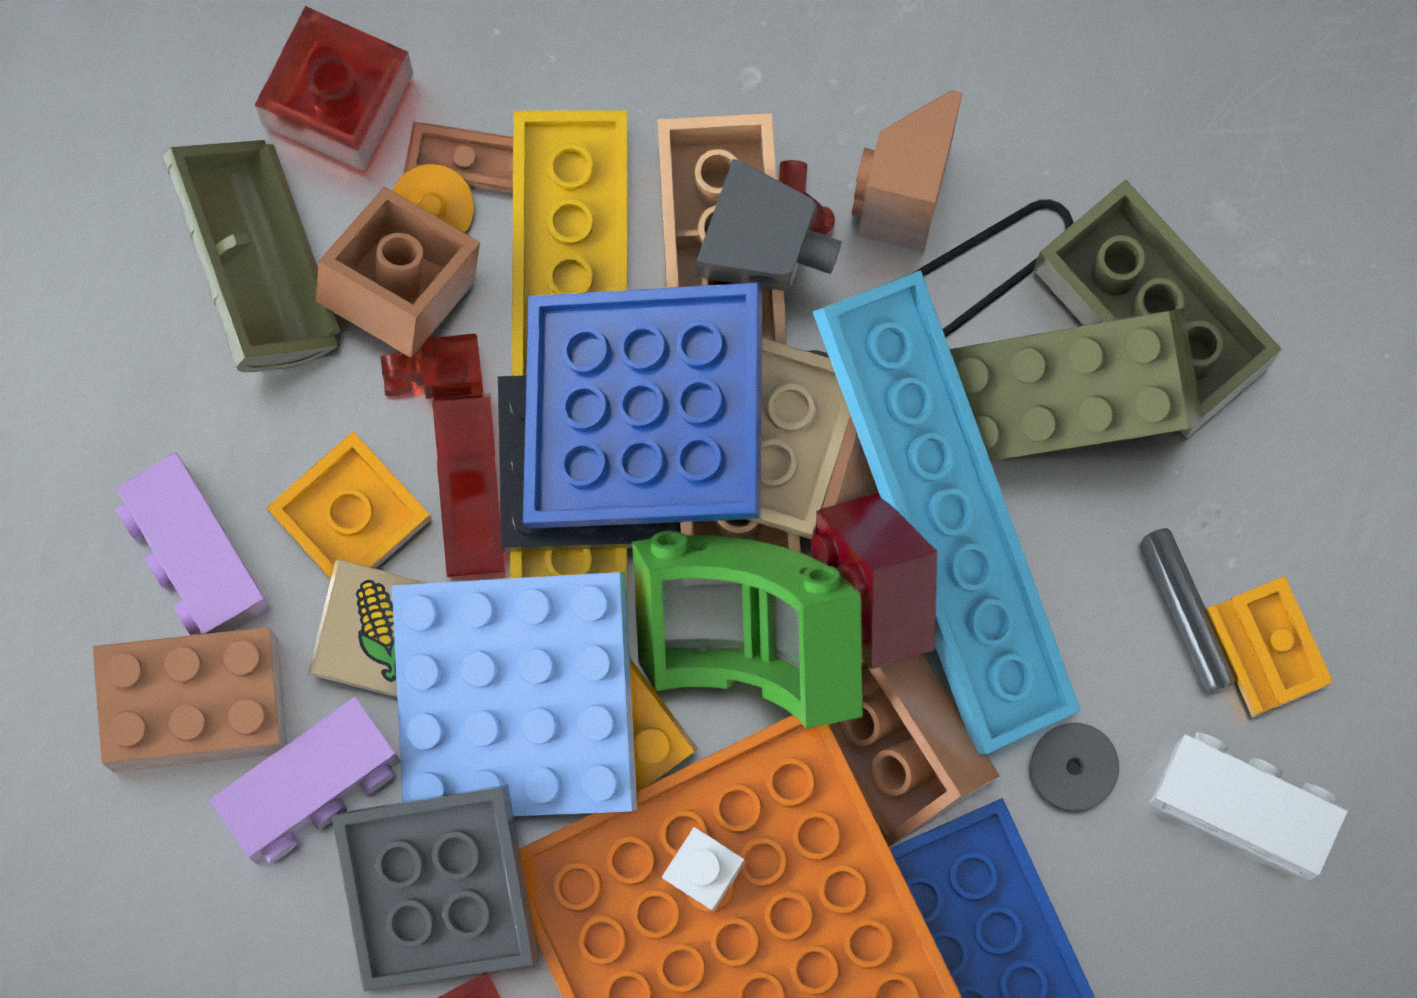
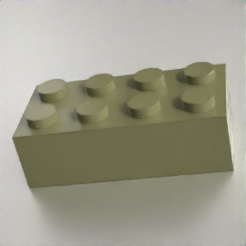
M1126 179L1039 252L1034 271L1083 325L1184 308L1203 424L1270 368L1282 350ZM1203 424L1179 431L1187 439Z
M1184 308L950 349L990 461L1185 430L1203 424Z

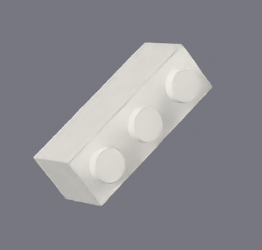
M1197 732L1193 738L1184 734L1172 752L1149 805L1308 881L1319 876L1348 812L1335 805L1337 797L1331 792L1309 783H1304L1302 789L1280 779L1283 772L1276 766L1263 760L1250 758L1248 763L1227 754L1229 746L1213 736Z

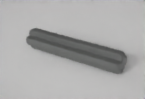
M1163 528L1147 534L1141 540V547L1205 691L1216 693L1232 686L1236 681V675L1171 530Z

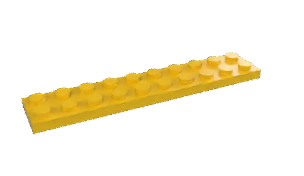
M627 110L513 111L512 376L527 375L528 296L628 290ZM627 548L510 552V579L624 572L626 575L627 595Z

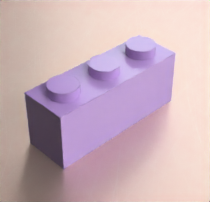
M177 452L115 487L124 501V504L115 510L132 538L143 533L153 550L144 559L161 587L172 582L182 599L173 608L190 635H194L199 631L202 634L234 631L271 609Z
M353 697L210 798L209 802L246 855L256 864L264 858L270 864L293 850L298 845L295 836L314 823L317 829L323 828L333 822L331 815L345 812L347 808L343 802L356 792L363 789L366 794H370L390 781L395 776L392 767L399 763L400 759L357 698Z

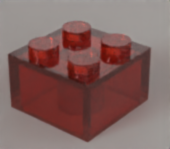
M305 6L255 103L261 123L268 129L365 171L414 74L409 53L395 45Z

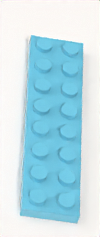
M921 270L813 311L880 497L893 506L938 551L935 647L966 732L979 755H987L1081 711Z

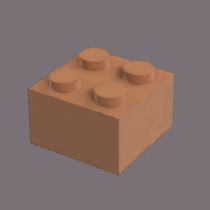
M383 187L319 260L315 302L412 358L474 284L480 242L388 188Z

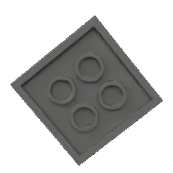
M508 784L331 815L363 992L530 966L539 962Z

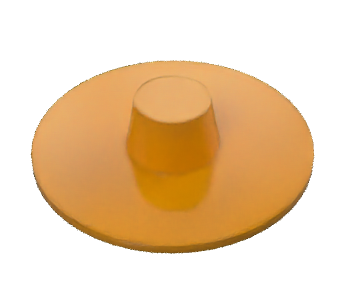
M437 164L417 166L406 172L397 181L392 190L466 233L472 222L474 199L470 187L456 171L446 166Z

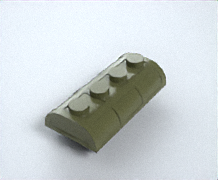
M265 140L170 147L163 156L164 163L172 179L186 219L190 237L194 242L209 285L212 300L217 307L230 344L237 371L244 373L297 366L321 357L338 346L335 335L340 332V328L334 312L315 302L318 266L274 144H266Z

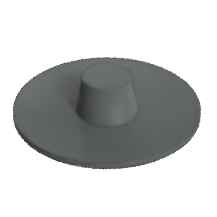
M1065 723L1049 730L1037 743L1031 760L1032 777L1039 792L1052 804L1068 810H1085L1104 801L1113 791L1119 776V759L1114 745L1103 732L1084 723Z

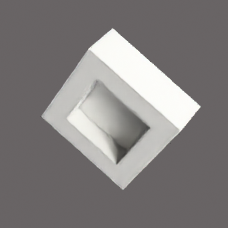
M694 827L662 878L710 910L715 911L747 861Z

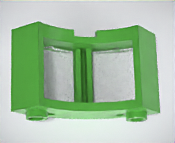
M663 531L655 534L651 539L632 541L638 662L655 691L684 687L728 689L733 685L734 681H740L761 687L764 699L772 701L792 713L806 729L862 717L861 594L839 574L837 569L785 547L743 538L704 535L685 536L677 531Z

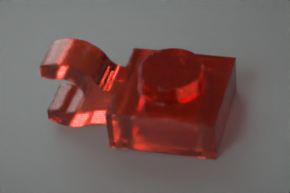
M477 333L428 338L421 346V353L414 354L412 358L402 353H391L381 356L382 377L384 379L386 396H402L412 392L421 385H424L426 399L483 394Z

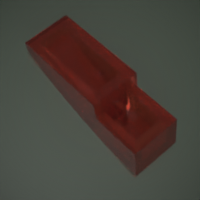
M492 393L434 397L432 405L437 449L436 464L447 577L505 572L504 552L501 549L500 488Z

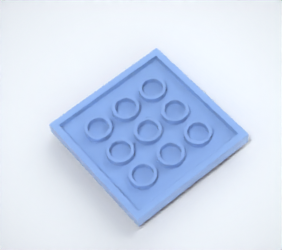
M624 572L392 585L402 802L508 784L513 816L629 812L637 810L626 575Z

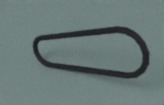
M1039 199L916 271L921 270L922 275H926L1039 208H1051L1058 211L1065 221V230L1074 223L1069 210L1061 203L1051 199ZM1037 258L943 328L945 337L1034 271Z

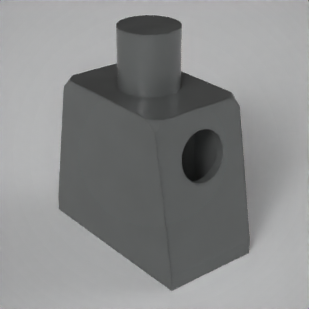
M733 159L697 258V276L704 279L736 284L758 283L761 288L788 291L792 286L799 264L832 274L842 241L811 231L817 208V202L812 198L742 161Z

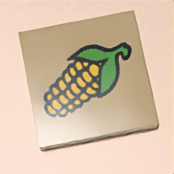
M340 559L335 561L308 675L397 697L392 585L425 584L426 582Z

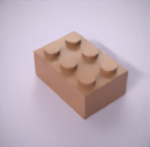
M270 627L93 646L101 763L112 772L273 755L287 745L278 638Z

